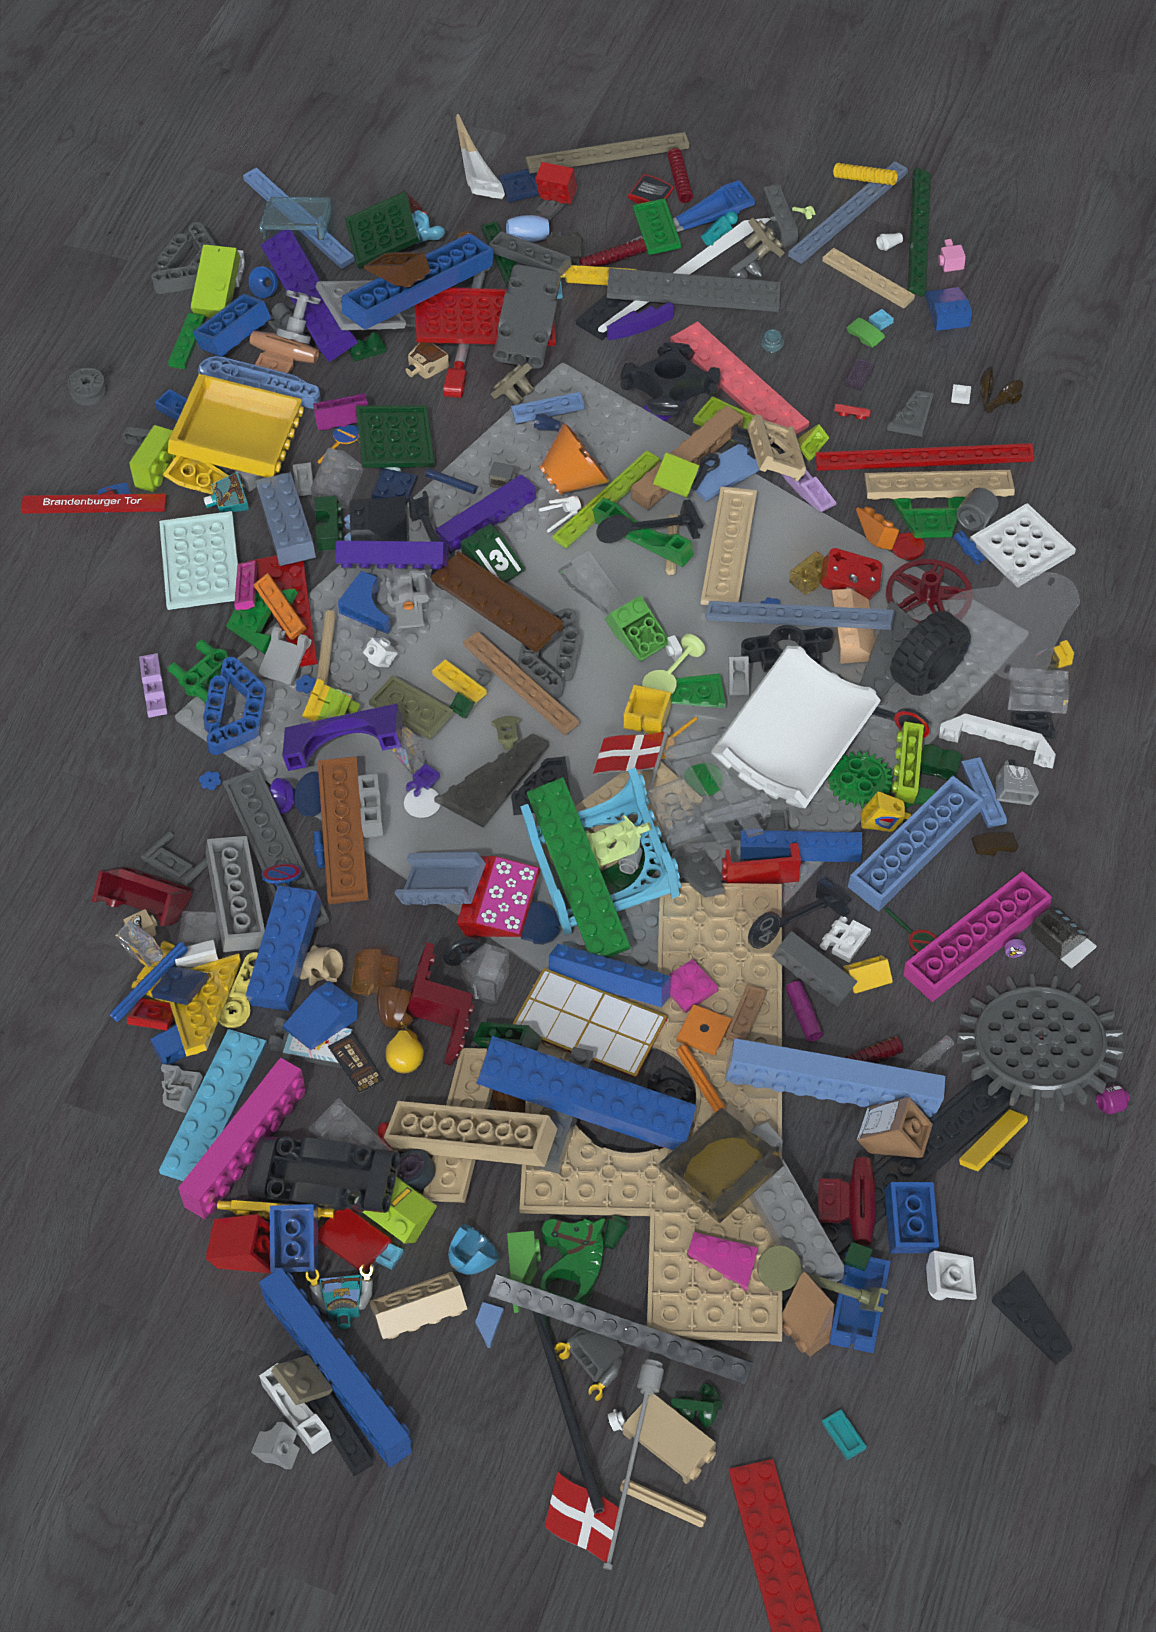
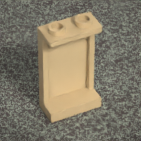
M655 1394L653 1396L649 1395L638 1442L683 1477L684 1483L687 1484L691 1479L694 1481L701 1473L700 1468L705 1462L708 1464L715 1457L716 1442ZM642 1404L623 1424V1435L628 1439L635 1438Z

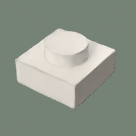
M954 384L951 402L969 404L971 386Z
M675 635L668 637V645L666 646V652L669 657L672 656L674 662L682 655V648Z

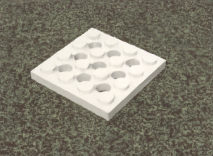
M1028 503L970 537V540L976 543L978 550L1017 588L1072 556L1076 550ZM1020 524H1028L1029 526L1023 527ZM1006 533H1015V535H1008ZM1033 535L1041 536V538H1034ZM992 541H1000L1001 543L995 544ZM1018 544H1026L1027 546L1021 547ZM1044 547H1052L1053 549L1047 550ZM1004 552H1011L1012 555H1005ZM1031 555L1039 556V558H1032ZM1016 564H1024L1025 566L1018 567Z

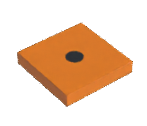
M693 1004L677 1036V1042L716 1056L732 1019Z

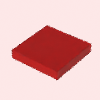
M141 998L127 1017V1024L168 1030L175 1018L169 1002Z

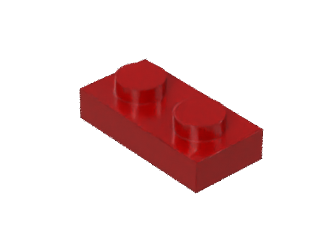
M835 404L834 411H837L840 416L849 417V414H854L856 418L866 420V417H871L872 409Z

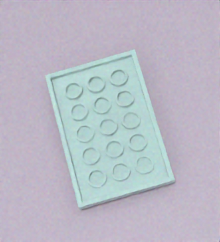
M232 511L159 521L167 609L235 601L238 559Z

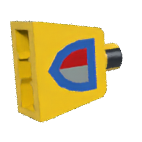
M877 792L860 811L862 828L888 832L894 831L900 823L904 824L911 817V813L905 812L902 800L881 792Z

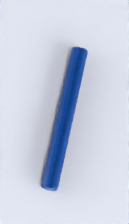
M179 942L109 1015L118 1022L176 963L175 959L181 958L188 951V948L182 942Z

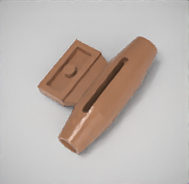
M253 331L250 336V344L265 351L260 354L255 363L256 366L290 374L294 367L293 361L316 363L319 357L318 349L297 340L280 337L276 333Z

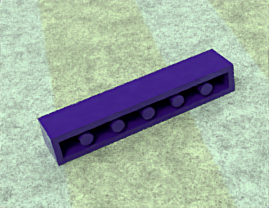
M522 474L436 528L439 542L448 544V552L450 554L460 549L461 541L488 524L494 526L504 521L511 514L532 503L536 499L535 486Z
M336 541L335 563L341 565V568L351 569L352 565H359L361 569H370V566H377L378 569H388V566H395V569H406V566H412V569H424V566H430V569L440 570L442 566H448V544L445 542Z

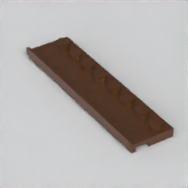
M459 551L448 561V566H442V569L437 570L430 576L433 583L535 653L552 639L551 636L556 631L562 630L563 623L559 618Z

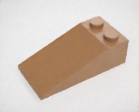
M805 1272L800 1275L782 1313V1331L785 1335L791 1336L796 1341L795 1344L802 1353L805 1352L811 1357L830 1342L834 1304Z

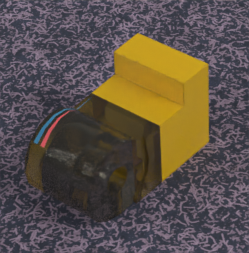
M1065 640L1060 642L1059 646L1038 651L1034 659L1040 670L1045 672L1071 665L1074 651L1068 641Z

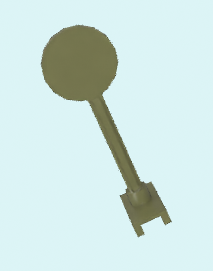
M776 1245L767 1248L761 1254L757 1264L759 1279L764 1286L775 1291L790 1289L797 1283L800 1275L804 1272L801 1270L799 1257L792 1249L786 1246ZM805 1272L817 1286L856 1298L858 1302H861L859 1309L883 1312L884 1308L878 1306L880 1295H887L889 1290L878 1287H865V1289L861 1288L858 1290Z

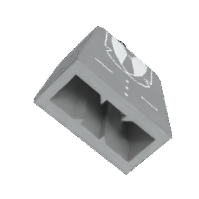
M1013 759L1005 761L996 775V800L1031 805L1038 796L1039 791L1030 770L1026 767L1017 766L1016 761Z

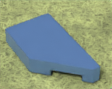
M482 1302L475 1324L486 1346L491 1348L504 1313V1308Z

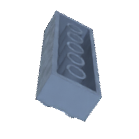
M291 472L255 480L259 500L279 566L316 558L312 537Z

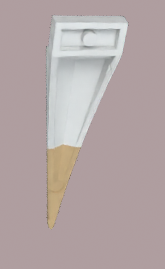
M457 114L456 123L467 185L470 186L473 194L503 199L505 193L501 182L479 154L459 114Z

